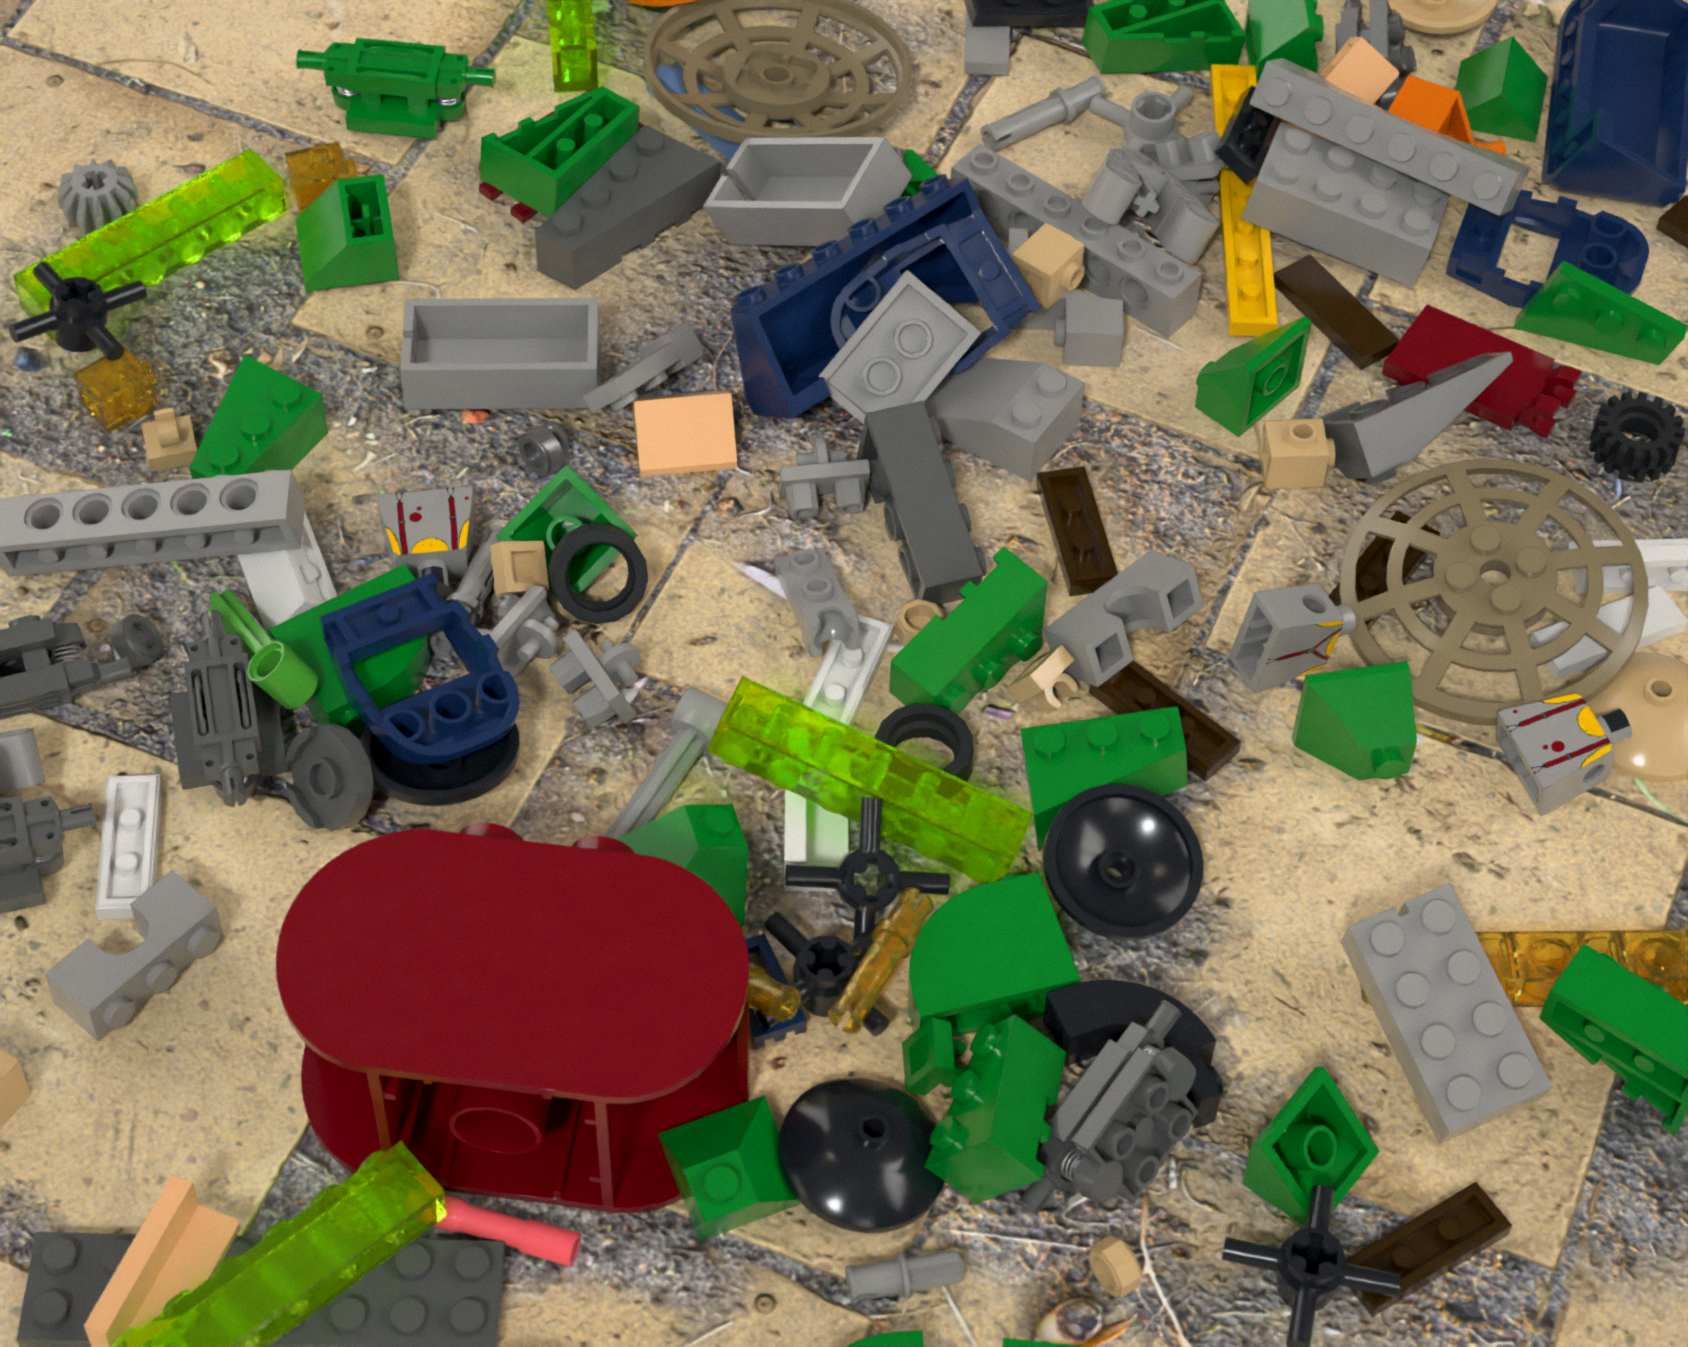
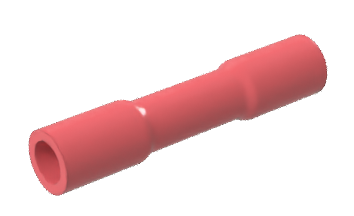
M418 1185L412 1189L406 1204L405 1218L452 1233L463 1232L490 1241H505V1245L514 1247L524 1254L568 1267L574 1264L581 1243V1233L534 1219L524 1220L472 1205L462 1198Z

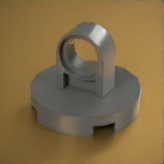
M334 723L303 729L292 739L285 756V766L293 764L292 777L294 784L286 785V790L296 814L309 827L314 829L326 828L334 831L353 827L365 816L372 801V796L376 795L379 791L373 785L370 760L362 743L349 729Z

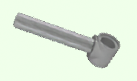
M693 686L687 689L679 700L672 716L671 728L675 736L604 837L617 840V838L655 820L700 753L708 754L713 749L720 751L726 746L737 726L740 710Z

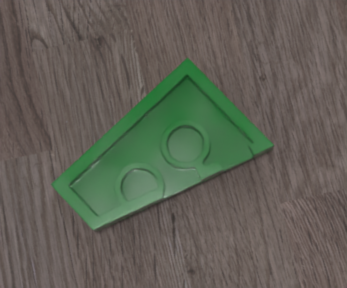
M1563 260L1518 313L1513 328L1660 365L1685 338L1688 325Z

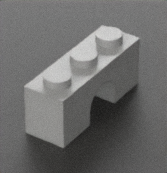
M1150 550L1046 627L1044 633L1049 649L1052 650L1062 644L1075 659L1062 673L1099 687L1133 661L1126 636L1127 633L1140 628H1157L1170 633L1204 607L1194 567L1187 562Z
M173 870L130 904L138 934L145 939L139 947L124 954H110L102 951L87 939L45 973L54 1003L98 1042L112 1030L126 1025L139 1007L155 994L166 991L174 983L177 975L196 959H202L209 955L218 944V941L224 937L217 907Z

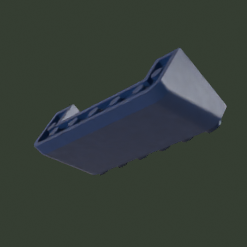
M1573 0L1563 13L1558 27L1542 181L1561 192L1642 205L1665 207L1670 203L1678 202L1688 186V180L1686 179L1688 164V3L1684 0Z
M940 174L925 180L920 184L921 191L914 196H903L889 202L884 206L885 213L876 219L867 218L851 225L847 229L849 235L840 241L831 240L818 245L810 252L812 258L802 264L792 263L780 268L773 274L775 280L764 287L762 285L751 287L735 297L737 303L731 308L730 312L744 394L753 415L795 418L831 395L824 378L818 376L840 351L831 329V313L837 296L859 273L866 271L883 256L884 252L895 245L909 241L939 225H948L970 216L971 211L980 208L968 178L948 179L946 174ZM944 243L899 271L903 275L908 270L946 303L978 302L977 297Z

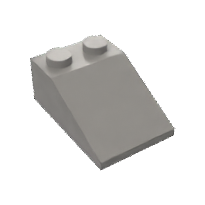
M979 357L973 362L974 364L960 373H954L943 378L924 401L928 417H935L938 422L941 438L1029 482L1033 480L1080 423L1085 383L1045 363Z

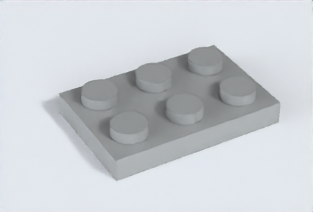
M906 270L818 377L824 378L831 394L829 397L864 425L865 415L868 412L922 400L924 402L982 332Z

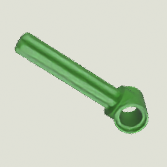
M227 589L221 594L216 591L211 593L209 600L212 604L208 609L211 614V610L221 612L223 629L227 634L240 636L243 653H248L250 660L247 668L248 678L286 709H296L306 703L317 688L319 680L317 672L302 661L288 645L274 641L232 591Z

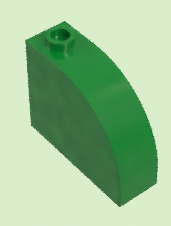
M405 564L268 629L269 635L274 641L288 645L302 661L317 672L319 678L317 688L311 698L304 704L320 726L334 723L349 729L354 735L361 734L367 726L347 702L322 637L320 616L416 580ZM430 633L353 663V670L379 710L399 699L413 695L418 690L425 678L431 660Z
M1040 872L1022 876L1010 874L995 882L973 887L949 899L928 918L916 937L910 958L907 1005L913 1032L918 1030L932 1017L951 1022L952 1038L978 1032L986 1024L993 1025L1014 1014L1024 1021L1042 1017L1046 993L1080 983L1078 971Z

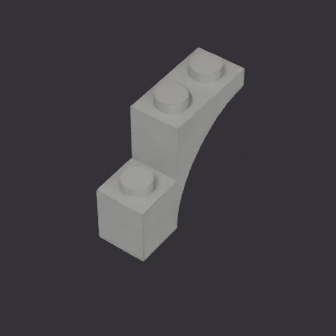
M1009 228L1008 245L1005 249L1011 259L1012 254L1029 239L1028 229ZM1076 289L1073 291L1067 290L1048 309L1041 306L1036 312L1026 316L1013 329L1054 330V346L1063 347V365L1120 367L1124 337L1123 300L1097 297Z

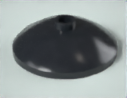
M417 694L410 695V696H407V697H405V698L399 699V700H397V701L391 703L390 705L395 704V703H397V702H400V701H402V700H405V699H407V698H410V697H412V696H415V695H417ZM514 723L512 730L499 741L463 757L435 764H415L399 759L380 742L367 726L360 739L370 760L373 785L377 789L400 801L430 807L461 804L491 791L512 772L520 754V737L516 723Z
M1107 784L1079 793L1059 810L1051 822L1044 840L1043 869L1053 897L1064 912L1076 923L1103 937L1135 941L1164 933L1187 914L1194 904L1202 885L1203 856L1198 838L1192 826L1184 815L1169 801L1141 787L1126 784ZM1114 868L1118 870L1122 880L1115 881L1109 878L1106 869Z
M844 1077L822 1082L810 1088L796 1099L782 1123L777 1149L781 1171L788 1187L810 1212L839 1228L860 1233H884L906 1227L922 1217L931 1208L944 1184L942 1179L924 1167L933 1147L930 1144V1137L937 1126L935 1121L914 1098L887 1083L862 1077ZM864 1130L875 1133L879 1138L868 1136Z

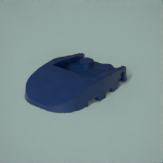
M1521 190L1512 211L1501 216L1472 203L1468 204L1446 269L1447 275L1509 306L1523 309L1544 283L1531 280L1530 284L1526 285L1505 277L1506 270L1497 267L1512 224L1534 233L1560 239L1547 279L1564 260L1631 296L1640 285L1649 256V245L1643 233L1635 225L1621 217L1603 210L1596 215L1576 209L1577 200L1559 196L1557 203L1532 199L1533 191Z
M981 208L971 211L970 216L948 225H939L884 252L879 260L866 271L859 273L837 296L831 313V329L835 342L841 350L902 275L899 271L943 243L993 323V326L978 336L945 377L954 373L958 374L974 364V361L1011 333L1010 330L1030 313L1036 312L1041 306Z
M432 573L320 616L322 637L347 702L393 755L403 761L415 764H435L454 760L499 741L512 730L520 705L519 693L509 671L503 670L497 657L498 646L489 634L482 636L470 622L471 614L457 600L447 604L436 592L438 579ZM441 628L469 674L379 710L353 670V663Z

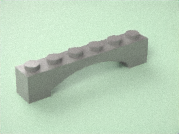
M1283 58L1266 61L1249 103L1254 107L1498 216L1512 211L1531 167L1490 149L1486 150L1462 142L1397 116L1341 89L1322 78V75Z

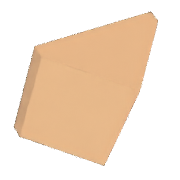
M717 390L639 397L631 402L640 477L737 468L731 392Z

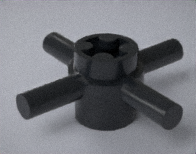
M41 262L35 266L33 275L52 295L49 302V311L10 324L9 333L13 341L18 343L54 330V339L57 345L65 350L82 353L98 347L110 361L119 360L123 356L125 349L105 327L108 311L145 299L147 291L143 282L138 280L103 292L99 284L87 278L72 277L63 280L48 262Z
M861 797L859 848L845 854L837 864V867L787 864L785 869L786 886L831 888L836 890L841 901L855 910L853 940L876 924V911H880L890 905L898 895V892L948 895L950 877L948 873L900 871L894 859L885 851L880 850L883 798ZM868 864L877 865L879 872L876 884L879 888L876 890L875 895H866L865 888L862 885H854L853 882L854 874L864 873L867 870ZM874 953L861 962H873Z
M781 912L773 913L764 924L765 929L796 960L793 966L794 984L756 1010V1016L765 1028L770 1029L802 1005L805 1010L820 1017H833L847 1009L875 1037L886 1030L890 1023L889 1019L857 989L860 976L859 963L896 936L894 928L887 920H880L849 944L839 937L830 935L817 936L808 940Z
M1315 1185L1312 1187L1305 1228L1296 1231L1281 1244L1280 1248L1226 1237L1221 1260L1275 1271L1277 1291L1281 1299L1292 1308L1286 1341L1287 1347H1310L1316 1311L1323 1309L1331 1301L1332 1297L1340 1291L1341 1286L1397 1298L1399 1291L1400 1274L1346 1263V1257L1339 1240L1328 1232L1335 1193L1331 1187L1326 1185ZM1306 1268L1318 1269L1317 1275L1306 1273Z

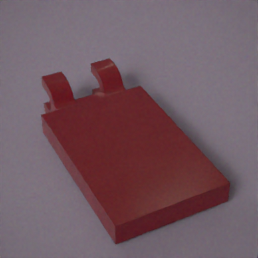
M1427 304L1384 361L1382 375L1404 385L1425 381L1426 385H1428L1427 376L1438 370L1483 353L1511 352L1514 361L1464 411L1509 431L1518 422L1527 426L1537 435L1547 439L1556 426L1557 420L1553 419L1560 406L1568 409L1575 399L1577 390L1573 388L1581 378L1582 371L1567 365L1553 369L1554 358Z

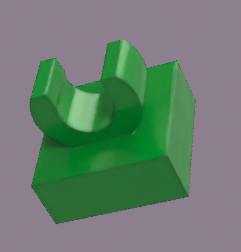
M932 1017L902 1042L906 1092L925 1097L939 1084L952 1087L957 1078L966 1071L964 1068L955 1066V1060L966 1052V1045L952 1038V1027L949 1021Z

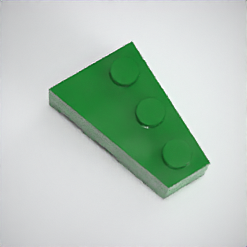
M1110 0L1089 7L1081 42L1101 74L1210 70L1211 64L1238 65L1247 35L1224 0Z
M601 86L556 105L554 113L542 119L534 121L531 117L519 121L518 129L500 137L494 132L481 137L480 179L549 218L638 132L640 106Z
M244 354L189 466L192 479L209 478L217 475L259 473L267 470H292L328 434L322 394Z
M1003 546L992 557L994 562L997 563L996 568L978 586L969 581L959 591L964 600L944 620L935 615L891 660L889 692L905 706L911 704H934L950 709L958 715L977 693L984 688L991 689L996 686L1007 670L1021 660L1023 662L1028 661L1038 652L1043 641L1042 629L1048 581Z
M1178 706L1020 729L1038 851L1043 849L1048 828L1059 810L1070 799L1085 790L1100 785L1126 784L1147 789L1162 797L1188 785L1186 745Z
M1583 944L1551 987L1539 1019L1592 1065L1598 1063L1599 1060L1603 1061L1625 1081L1620 1090L1633 1101L1637 1100L1640 1095L1643 1096L1666 1117L1661 1126L1675 1137L1688 1118V1006L1672 997L1660 985L1649 983L1622 967L1610 955L1599 953Z
M1016 1014L993 1025L986 1024L977 1032L970 1045V1051L973 1054L966 1071L957 1078L951 1088L950 1097L953 1101L947 1115L938 1123L930 1137V1144L933 1147L924 1167L975 1204L1041 1180L1043 1176L1044 1165L1036 1160L1039 1141L1044 1144L1050 1140L1052 1127L1043 1119L1046 1104L1048 1103L1051 1106L1057 1102L1066 1051Z

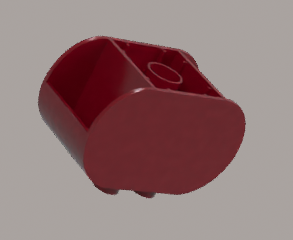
M486 822L467 825L460 833L431 829L393 832L362 842L329 861L303 886L285 916L277 944L276 978L285 1013L292 1027L305 1043L301 1068V1088L305 1111L310 1126L323 1148L335 1161L358 1176L386 1184L409 1187L418 1185L432 1190L614 1213L647 1212L666 1207L682 1199L658 1139V1134L749 1101V956L741 927L723 898L700 877L668 860L655 856L636 854L632 848L619 840L604 836H589L575 841L572 846L524 841L519 834L505 826Z

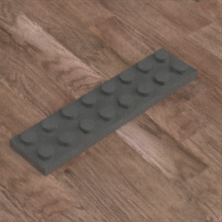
M36 1232L16 1339L19 1347H91L84 1324L137 1234ZM236 1236L175 1347H498L506 1258L505 1241Z

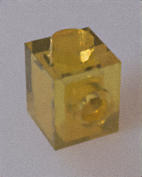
M339 142L285 153L289 184L299 215L336 180L358 177L353 158L345 160Z
M123 346L125 349L124 354L119 360L110 361L104 356L74 373L82 406L108 434L158 406L153 387L157 384V378L153 369L145 359L137 360L125 346Z

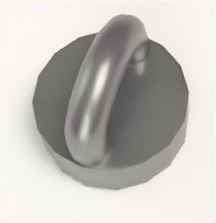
M552 421L542 426L536 425L523 433L519 438L518 444L519 452L526 465L540 476H548L561 468L569 449L568 438L563 427L557 422Z
M128 615L116 623L111 630L113 661L128 656L131 669L134 667L141 668L150 664L162 653L163 642L159 631L150 620L141 615Z

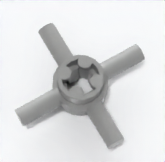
M1182 85L1170 97L1160 92L1141 93L1132 101L1131 110L1099 95H1095L1090 103L1089 111L1124 127V139L1127 143L1122 149H1134L1157 162L1155 143L1170 136L1181 135L1178 133V122L1175 117L1192 100L1193 92L1189 87ZM1185 137L1189 157H1192L1189 140Z

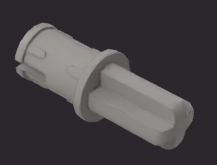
M954 1250L905 1258L903 1252H898L894 1259L845 1266L846 1283L851 1304L902 1295L904 1299H910L911 1291L958 1284L964 1280L962 1258Z

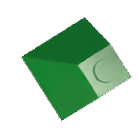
M1305 316L1229 350L1216 362H1208L1201 369L1196 379L1198 389L1195 408L1237 437L1243 435L1300 386L1312 321Z
M566 464L496 537L500 541H544L549 590L554 594L550 582L549 564L553 549L565 534L580 525L601 522L619 527L634 540L638 535L615 508L577 470ZM604 544L588 545L578 551L571 560L568 570L569 583L574 592L580 595L621 553L614 547Z
M1408 662L1305 675L1292 733L1294 746L1357 780L1372 778L1391 779L1400 774L1409 773L1417 744L1411 673Z
M733 804L683 805L617 838V840L632 848L636 854L655 856L668 860L700 877L723 898L735 915L740 927H743L745 920L748 846Z
M765 1095L658 1134V1139L699 1242L802 1204L792 1193L783 1177L777 1149L780 1131Z

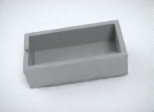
M1280 123L1241 220L1413 288L1430 254L1451 194L1369 157L1351 151L1346 147L1336 145L1308 134L1303 130Z
M886 137L744 138L726 170L749 201L745 199L729 176H721L703 208L730 244L818 246L831 240L840 241L849 235L847 229L851 225L867 218L876 219L884 214V206L901 197L912 175Z
M598 298L405 299L404 338H402L400 363L405 410L589 408L582 396L597 387L600 381L601 337Z
M1451 883L1404 902L1398 913L1395 907L1347 928L1340 943L1439 1144L1542 1099L1553 1088Z

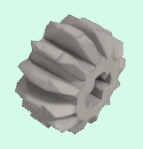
M92 158L90 165L74 164L73 173L61 175V186L57 188V200L69 227H79L84 235L92 230H99L104 235L106 229L112 227L122 230L123 221L134 219L135 207L138 206L137 200L139 196L137 186L134 185L133 179L126 167H116L112 159L107 160L103 164H97Z

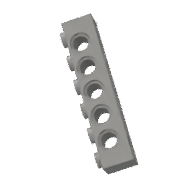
M981 143L951 167V179L968 178L979 207L999 238L1008 242L1009 228L1028 229V238H1030L1045 223L1071 235L1084 244L1082 266H1084L1085 272L1079 286L1098 297L1123 300L1124 313L1164 337L1170 338L1196 313L1202 273L1124 227L1118 224L1112 225L1098 219L1089 213L1078 200Z
M291 469L267 470L259 473L217 475L215 477L189 480L173 479L159 483L123 484L109 488L73 489L68 492L38 495L24 494L18 497L0 498V564L8 577L300 549L306 499Z

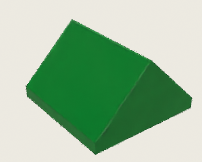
M1511 36L1462 60L1455 90L1461 93L1471 130L1536 142L1548 77L1517 40Z
M1316 1066L1252 1144L1242 1185L1304 1227L1306 1226L1313 1186L1326 1185L1334 1190L1333 1212L1380 1152L1324 1067Z

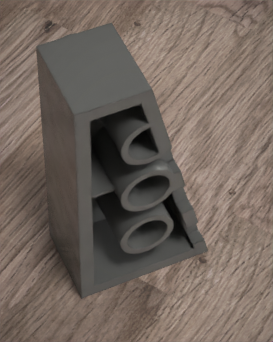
M644 125L535 231L538 272L573 290H577L621 263V255L638 247L642 250L655 242V234L670 225L678 228L691 220V212L705 204L720 179V161Z
M922 400L866 413L856 460L868 459L872 482L869 484V491L875 504L885 502L884 527L890 541L901 540L902 546H899L898 549L899 562L915 600L921 599L941 605L964 599L959 594V591L969 581L978 586L981 583L982 577L986 576L987 567L981 548L979 546L973 547L969 535L971 531V518L965 503L959 504L954 492L956 476L950 460H943L940 452L941 432L935 417H928Z

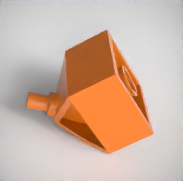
M1408 75L1391 104L1389 112L1451 138L1486 150L1490 149L1506 156V148L1501 140L1486 144L1474 141L1460 92Z

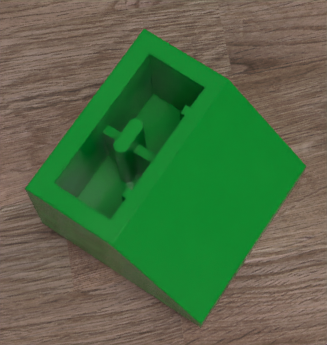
M1317 0L1248 1L1244 32L1247 36L1244 43L1248 65L1256 67L1257 84L1266 61L1283 58L1315 73L1317 72L1318 58L1315 42H1321L1324 33L1323 16L1316 15L1315 12Z
M384 174L338 179L296 218L305 291L399 280Z

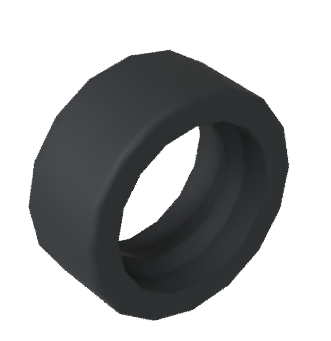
M601 522L580 525L565 534L553 549L549 564L551 587L563 609L578 620L594 624L615 622L631 613L644 597L648 582L646 560L634 539L619 527ZM604 544L612 546L622 553L627 562L628 578L626 585L617 596L608 601L592 602L584 600L574 592L569 583L568 570L571 560L578 551L588 545Z
M911 704L896 709L881 722L875 734L874 774L882 789L896 800L914 806H933L951 800L966 787L972 773L973 735L965 721L950 709L934 704ZM912 738H931L949 747L954 753V760L942 769L933 772H918L906 768L893 758V749L901 742Z

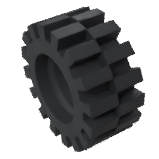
M1631 391L1623 392L1620 400L1616 395L1610 397L1608 403H1603L1600 407L1590 437L1589 447L1590 452H1595L1593 457L1595 462L1600 464L1606 461L1603 470L1611 474L1616 469L1620 471L1618 478L1625 481L1628 474L1634 475L1635 482H1644L1646 474L1651 481L1659 479L1661 472L1664 475L1670 472L1672 465L1675 464L1685 435V428H1682L1684 421L1681 415L1674 417L1676 408L1671 404L1665 408L1661 407L1664 399L1655 396L1653 402L1646 400L1648 393L1639 392L1637 399H1633ZM1622 432H1637L1645 435L1652 442L1635 441L1626 437Z

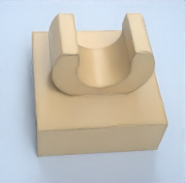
M173 408L153 411L155 421L141 424L150 471L155 472L190 465L197 452L190 415L175 417Z
M501 541L490 545L495 595H524L533 584L545 587L546 591H549L544 541Z
M1061 644L1039 656L1006 689L1019 704L1035 696L1039 708L1049 714L1062 706L1053 694V687L1057 688L1064 697L1078 690L1075 680L1070 675L1062 673L1075 659Z

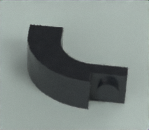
M1122 980L1080 982L1046 993L1042 1023L1052 1042L1066 1051L1065 1067L1098 1056L1109 1039L1117 1043L1132 1022L1145 1026L1160 1006L1162 1000L1168 1001L1177 1007L1182 1015L1164 1037L1165 1048L1173 1047L1188 1058L1196 1068L1194 1083L1186 1095L1198 1110V1114L1192 1121L1194 1129L1215 1122L1220 1097L1223 1096L1221 1079L1216 1069L1211 1065L1216 1039L1204 1022L1190 1008L1155 988Z

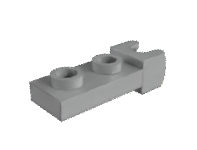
M684 322L668 333L662 334L638 349L642 358L583 395L582 397L591 413L609 404L614 412L639 398L635 390L639 386L643 392L648 391L668 379V375L688 366L703 356L704 351L701 343L691 327Z
M823 548L799 550L791 555L776 557V576L801 629L802 640L809 655L813 658L820 657L822 655L821 644L834 639L842 641L849 650L858 649L860 630L857 612L850 597L845 596Z

